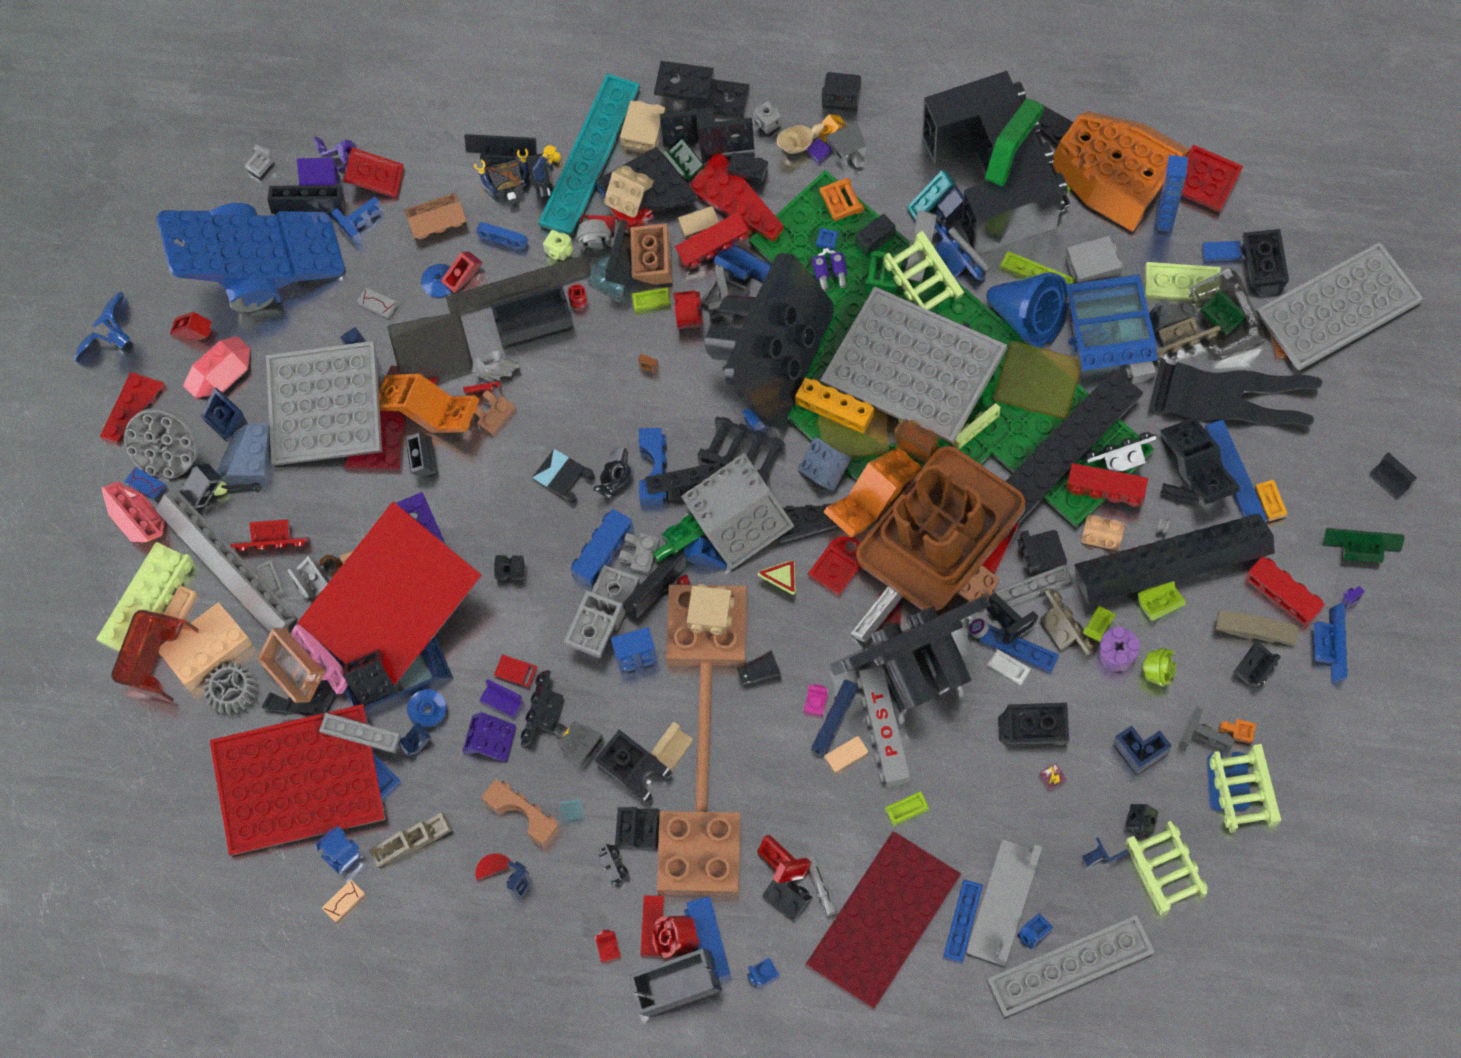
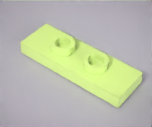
M995 403L984 413L980 412L971 424L967 423L964 425L953 446L959 450L999 417L1000 407Z

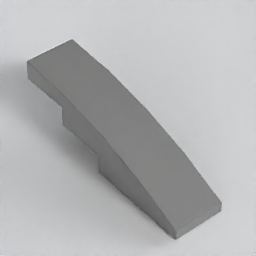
M918 210L909 243L910 247L914 245V238L921 231L932 242L937 215ZM918 250L906 258L907 263L904 272L925 260L926 256L922 251ZM925 268L907 280L921 283Z

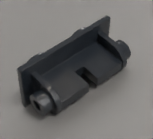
M605 844V847L599 850L598 856L604 868L611 866L609 870L605 871L610 884L617 887L621 885V881L629 882V872L620 859L621 853L615 845Z

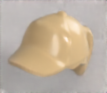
M815 124L811 129L803 125L789 127L779 133L777 145L789 154L800 153L808 149L812 139H815L821 133L824 124Z

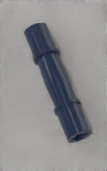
M850 680L843 681L837 695L834 697L835 701L825 718L823 726L818 730V734L810 748L814 753L821 756L826 754L832 740L835 738L834 734L843 719L846 709L851 705V701L858 688V685Z

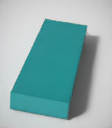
M941 170L907 206L915 220L918 210L929 212L955 185L946 171Z

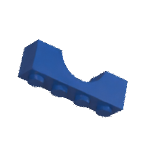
M639 428L640 453L648 456L654 463V468L649 476L666 473V469H663V463H666V452H663V446H666V434H662V428ZM645 479L640 480V505H663V498H667V491L650 495Z

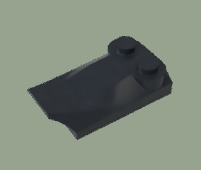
M1274 229L1243 233L1242 247L1246 255L1251 286L1259 297L1281 295L1284 287L1289 282L1281 230Z
M1067 702L1007 704L1005 711L998 716L999 739L1006 741L1008 744L1053 743L1055 745H1063L1069 743Z

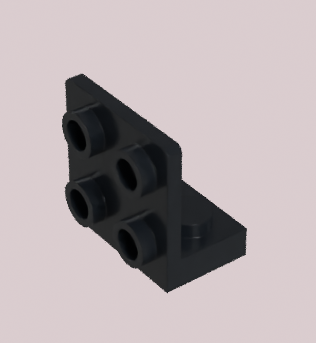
M380 649L348 662L344 666L343 676L360 705H366L396 692L395 685L382 665L383 654Z

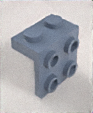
M816 437L798 466V470L817 484L834 491L852 457L834 449Z

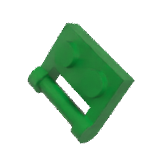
M870 252L869 258L871 261L864 287L869 289L877 287L879 289L897 291L898 285L894 280L895 275L891 270H887L884 263L880 280L875 279L878 261H884L883 258L887 254L886 252ZM889 253V254L892 256V258L895 257L896 255H898V254ZM903 260L897 264L900 270Z

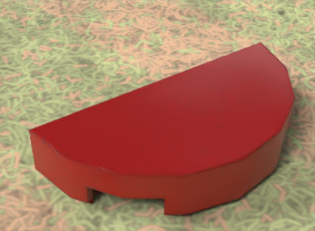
M499 853L483 857L475 870L476 880L478 881L510 870L507 864L511 860Z

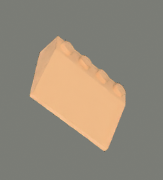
M218 602L156 650L189 692L202 684L206 678H210L209 672H216L215 667L221 669L222 663L227 665L253 644Z

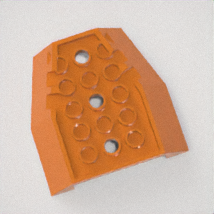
M1086 111L1079 114L1060 140L1053 155V165L1057 173L1061 172L1067 185L1086 206L1133 232L1143 219L1144 211L1163 186L1169 155L1187 157L1190 149L1144 123ZM1087 135L1090 137V140L1083 141L1080 137ZM1119 153L1121 158L1115 159L1112 157V154ZM1151 171L1153 175L1147 177L1143 174V172Z

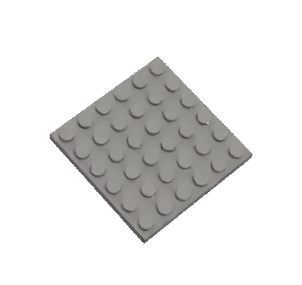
M374 341L266 355L271 464L273 466L382 452L376 343Z

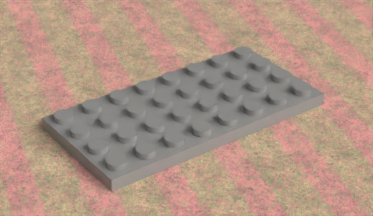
M1381 242L1258 308L1256 314L1297 370L1300 371L1422 303L1424 298Z

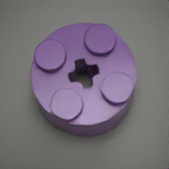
M1117 626L1108 630L1102 636L1103 638H1101L1098 648L1100 663L1112 672L1129 670L1135 664L1140 649V642L1135 634L1128 629Z

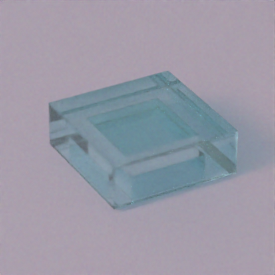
M579 798L560 803L564 823L583 819Z

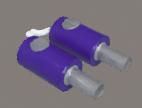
M828 248L823 249L822 253L812 259L816 281L820 282L821 288L824 291L828 290L826 280L829 279L826 258L822 256L827 251L831 254L830 260L834 277L839 279L840 287L845 288L847 286L845 276H847L848 272L844 254L842 252L830 251Z

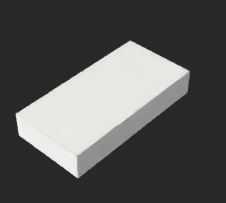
M996 649L986 666L1018 686L1022 685L1031 670Z

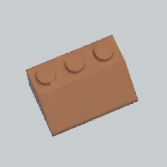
M456 192L404 209L414 239H423L428 237L430 233H441L448 227L453 226V228H456L467 222Z
M667 223L630 227L632 278L653 285L672 283L671 236Z

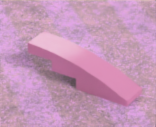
M296 625L290 634L319 667L325 670L321 680H327L336 694H343L349 684L343 676L344 669L310 633L300 625Z

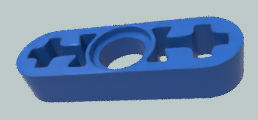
M480 222L476 229V234L482 238L518 249H524L528 242V238L521 233L488 223Z

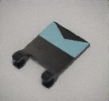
M553 449L532 479L560 495L569 503L575 504L577 501L576 495L568 489L580 474L589 481H592L595 475L592 469L584 467L556 449Z

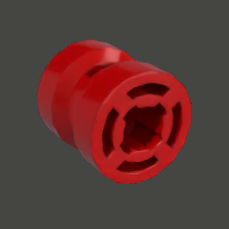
M580 284L570 286L567 292L570 305L577 309L583 308L587 304L585 288Z

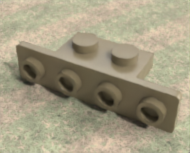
M1194 317L1158 330L1163 347L1157 349V359L1164 357L1166 352L1172 351V353L1182 350L1184 345H1196L1200 343L1202 338L1206 337L1208 340L1218 336L1217 333L1221 330L1220 326L1200 333Z
M1046 589L1044 592L1054 607L1040 617V620L1060 650L1066 649L1077 640L1087 655L1095 654L1094 643L1083 634V627L1074 620L1071 609L1061 601L1063 599L1061 594L1057 590Z

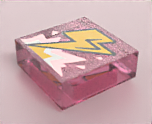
M1057 763L1039 773L1049 791L1067 781Z

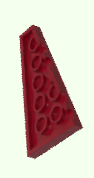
M391 365L387 375L410 374V367ZM380 411L382 452L349 456L344 465V470L401 472L406 415L400 411Z

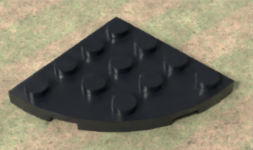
M657 146L622 165L628 166L633 171L645 174L648 178L654 180L652 187L644 192L639 209L663 211L664 208H681L698 201V196ZM613 171L596 180L597 185L605 193L607 192Z

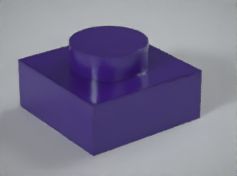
M1360 586L1356 589H1348L1343 594L1344 598L1341 601L1345 605V609L1361 599L1365 591Z

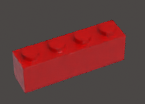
M738 211L674 247L683 265L693 269L698 267L701 261L716 257V253L721 250H729L733 247L732 244L747 240L752 231L744 215Z
M1072 463L1066 491L1073 495H1088L1093 499H1108L1113 503L1124 502L1134 507L1143 506L1148 478Z
M1261 557L1246 576V580L1306 627L1314 621L1325 606L1319 596L1311 594L1304 584L1297 583L1287 571L1279 569L1270 558Z

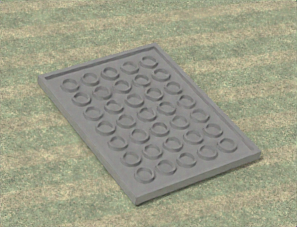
M874 287L820 382L835 388L843 394H849L856 400L868 402L872 407L953 444L1008 347L1004 343Z

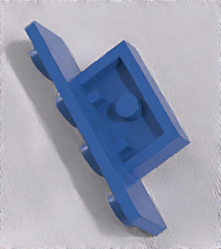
M935 223L934 228L943 239L934 248L953 277L956 278L962 271L968 268L976 279L983 281L985 279L982 275L983 270L977 264H973L969 254L960 248V244L951 237L948 232L949 228L944 224Z
M732 244L733 247L729 250H721L716 253L714 262L719 267L722 266L723 270H729L734 273L735 277L745 280L750 276H754L764 282L771 267L770 264L735 244Z
M1342 603L1329 609L1330 624L1320 621L1314 623L1315 661L1331 664L1332 682L1334 683L1347 679L1348 674L1345 605Z

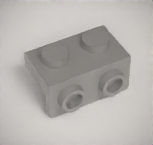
M308 556L296 568H289L287 570L291 581L301 590L300 594L308 600H315L329 583V579L313 556Z

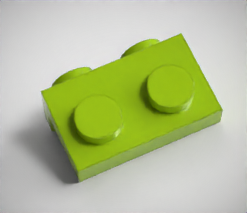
M1174 581L1146 589L1138 594L1140 607L1151 621L1186 605L1185 599L1175 588Z

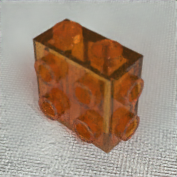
M905 418L903 423H899L894 430L896 433L894 437L896 447L926 464L938 450L937 434L929 429L926 431L920 427L921 425L914 420L909 421Z

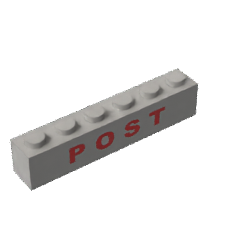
M881 666L859 671V678L856 679L858 688L862 689L864 696H861L863 708L867 707L868 714L865 716L867 725L871 726L873 733H870L872 745L876 744L877 751L874 753L877 764L880 763L882 768L879 771L881 782H885L886 788L910 783V775L884 672Z

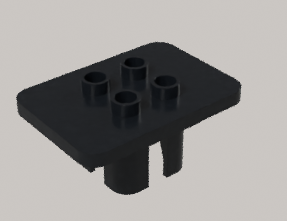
M780 253L775 257L756 297L727 295L723 298L718 310L747 317L743 327L733 328L710 325L705 337V349L710 357L715 360L727 361L722 370L724 371L725 381L728 386L765 426L772 428H781L786 423L795 403V396L808 374L834 313L831 298L794 254Z
M986 595L961 603L941 614L937 613L934 606L906 617L909 628L901 630L897 622L871 633L874 644L831 663V669L834 675L864 664L867 669L881 666L900 710H909L934 698L912 651L917 648L920 649L939 692L947 688L953 690L972 681L951 633L963 628L962 619L989 607V601Z

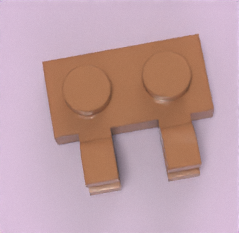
M486 390L482 395L484 397L483 401L491 407L485 413L477 405V410L473 416L479 419L477 425L493 436L515 411L516 406L503 396L496 399L491 392Z

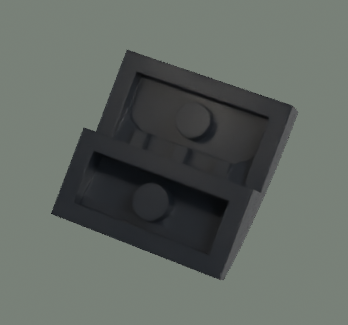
M618 807L615 846L629 849H658L661 810L658 808Z

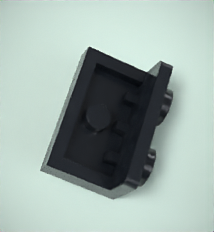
M733 152L727 174L762 183L765 173H768V161L762 158L750 157L743 153Z
M1259 641L1254 642L1234 670V673L1249 687L1262 686L1267 681L1268 674L1277 667L1281 656L1279 654H1272Z
M773 879L762 895L793 920L797 919L805 905L812 899L808 890L796 885L793 880L777 883Z

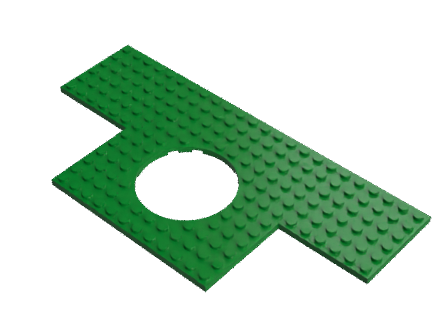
M826 170L775 215L783 224L784 230L774 242L758 233L749 239V244L771 263L780 253L794 254L816 280L812 259L822 253L824 249L816 247L820 228L838 231L834 251L844 254L848 272L847 276H845L847 286L845 288L840 287L839 279L834 277L830 260L831 254L826 251L822 255L826 258L829 279L826 280L828 290L825 292L833 302L834 313L806 376L807 379H815L820 382L873 290L864 287L871 259L869 256L866 257L855 245V234L880 216L857 197L859 203H862L864 211L834 221L821 196L820 188L838 180ZM840 189L848 206H853L845 189ZM896 230L895 237L876 251L899 254L910 247V241ZM904 259L902 262V273H904L905 266L907 263L906 259ZM883 260L878 261L875 274L876 280H880ZM932 266L925 268L921 283L935 275L936 271ZM908 280L912 288L921 284ZM938 281L918 294V297L924 304L945 291L946 286L943 282ZM957 282L964 291L962 297L954 300L953 297L949 296L929 309V311L961 325L969 323L972 330L1004 343L1008 347L964 425L967 423L971 424L980 412L984 413L995 403L1000 407L999 417L959 450L980 465L992 454L1014 473L1084 401L1089 393L1038 349L1025 343L1005 321ZM898 286L897 291L881 289L908 301L902 286ZM796 402L788 416V420L812 441L818 437L834 449L852 457L845 471L855 480L859 479L869 462L898 447L904 450L911 459L919 463L922 468L941 447H954L952 443L930 433L909 444L879 443L863 433L796 405ZM1119 419L1088 452L1093 450L1099 452L1104 450V446L1110 444L1116 446L1122 444L1121 441L1124 439L1139 438V435ZM1148 443L1141 445L1144 459L1146 460L1154 452V448ZM1103 458L1090 463H1084L1082 460L1077 463L1106 470ZM1138 466L1121 471V473L1131 474ZM1069 471L1043 500L1077 528L1105 499H1093L1088 495H1073L1067 492ZM905 486V487L901 490V492L899 493L898 497H899L900 494L905 490V488H906L907 486Z

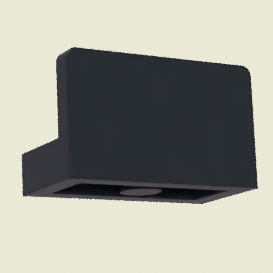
M1389 452L1383 456L1381 462L1370 472V475L1396 499H1399L1408 491L1417 479L1413 473Z

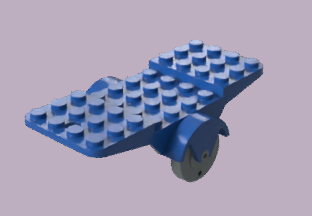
M230 203L219 206L211 211L164 210L159 212L157 216V224L170 272L179 278L218 282L227 291L230 307L238 312L260 310L268 306L274 296L276 301L280 302L278 289L292 282L338 277L345 269L332 220L328 214L323 212L279 211L276 216L257 215L256 209L249 204ZM178 239L184 246L181 247L179 244L174 243V240Z

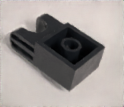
M620 729L594 760L597 766L647 804H650L653 798L651 793L644 787L645 778L648 775L657 774L664 779H669L673 775L667 766ZM627 756V761L621 763L619 757Z

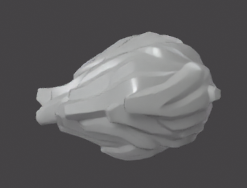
M492 351L486 362L482 361L479 357L475 358L472 373L492 383L495 380L499 381L502 376H512L511 372L516 368H520L518 362L506 358L500 351Z

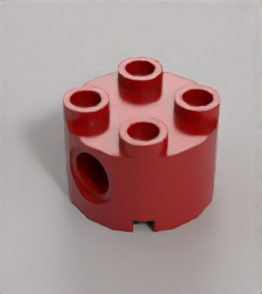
M696 290L673 293L677 329L694 328L703 325L702 309L698 310V307H701L700 291L696 292Z
M684 915L660 917L655 922L656 930H652V943L655 951L658 954H662V957H680L693 952L694 948L699 946V939L692 917Z

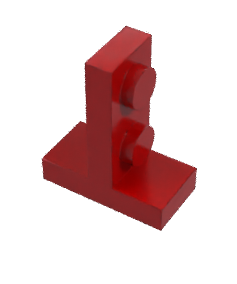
M771 835L764 836L757 850L776 869L772 879L777 883L803 879L812 863L807 857L795 859Z

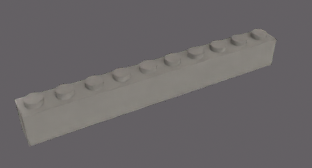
M178 490L164 494L156 509V512L162 519L169 524L269 633L272 628H288V632L291 633L298 621V618Z

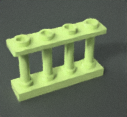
M923 231L915 236L914 245L892 258L889 253L885 254L883 263L888 271L891 270L893 272L895 282L898 286L903 287L905 290L904 295L909 302L912 301L913 304L929 310L949 296L953 297L954 300L962 297L964 291ZM918 250L922 251L926 256L925 260L902 273L897 264ZM927 266H932L936 271L935 275L917 287L912 288L907 279ZM938 281L943 282L946 286L945 291L923 304L918 294Z
M1262 744L1253 745L1248 755L1221 759L1219 751L1214 752L1210 758V767L1215 772L1214 783L1216 789H1219L1220 792L1219 803L1221 808H1224V823L1226 828H1229L1230 833H1234L1238 829V824L1260 820L1267 821L1269 827L1277 826L1281 822V817ZM1249 762L1253 764V774L1227 778L1225 776L1223 766ZM1247 782L1258 783V793L1230 796L1229 785ZM1253 801L1263 803V812L1235 816L1234 804Z
M1171 820L1166 823V831L1141 842L1137 841L1135 836H1132L1125 842L1160 916L1169 913L1172 903L1197 892L1202 899L1207 895L1208 890L1204 879H1200L1197 873L1199 872L1195 861H1191L1188 855L1190 852L1186 843H1182L1179 837L1181 834L1177 825H1173ZM1171 838L1176 849L1150 860L1148 858L1145 859L1142 853L1145 848ZM1180 856L1185 867L1160 878L1154 877L1151 871L1153 867ZM1189 874L1194 884L1193 886L1169 896L1163 895L1160 889L1162 885Z

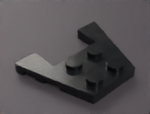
M305 670L303 671L300 679L298 680L299 684L301 683L306 673ZM321 680L310 702L295 703L290 697L287 700L269 692L262 705V709L275 712L318 715L326 712L336 693L327 680Z

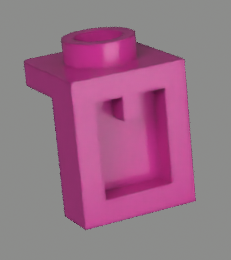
M820 684L809 685L804 713L823 717L828 698V689Z

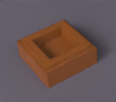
M640 354L638 358L639 367L652 373H657L659 369L658 360Z

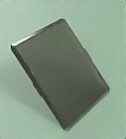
M455 312L434 317H424L387 326L399 374H421L426 379H435L446 375L472 371L473 362L460 313Z

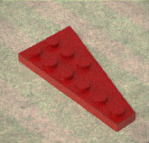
M722 153L714 154L705 167L690 182L689 186L698 196V199L713 206L727 216L738 211L741 212L751 230L774 242L784 230L783 224L744 178L727 174L730 163Z

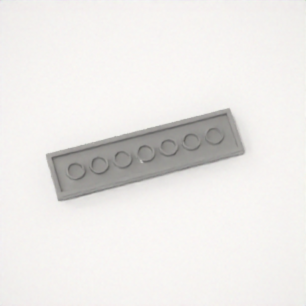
M1137 915L992 976L987 981L1005 1018L1148 957L1155 952Z

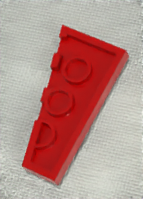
M130 372L100 434V438L119 445L124 438L125 429L129 421L137 413L145 410L149 403L152 404L156 399L157 393L166 386L165 383Z

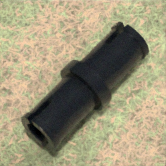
M1165 483L1162 485L1163 489L1160 495L1196 504L1200 500L1196 498L1198 496L1193 490L1184 488L1185 486L1177 487Z

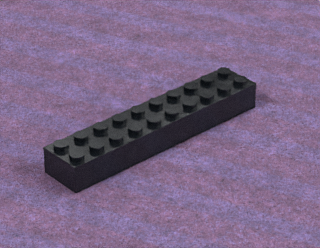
M1260 513L1076 563L1074 564L1076 582L1088 605L1274 554V535Z

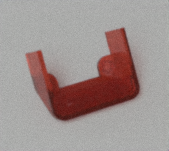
M138 610L132 617L112 670L111 677L113 681L147 696L173 702L174 698L159 690V680L150 676L163 640L169 642L176 640L181 629L196 633L199 632V629L183 619L147 610Z

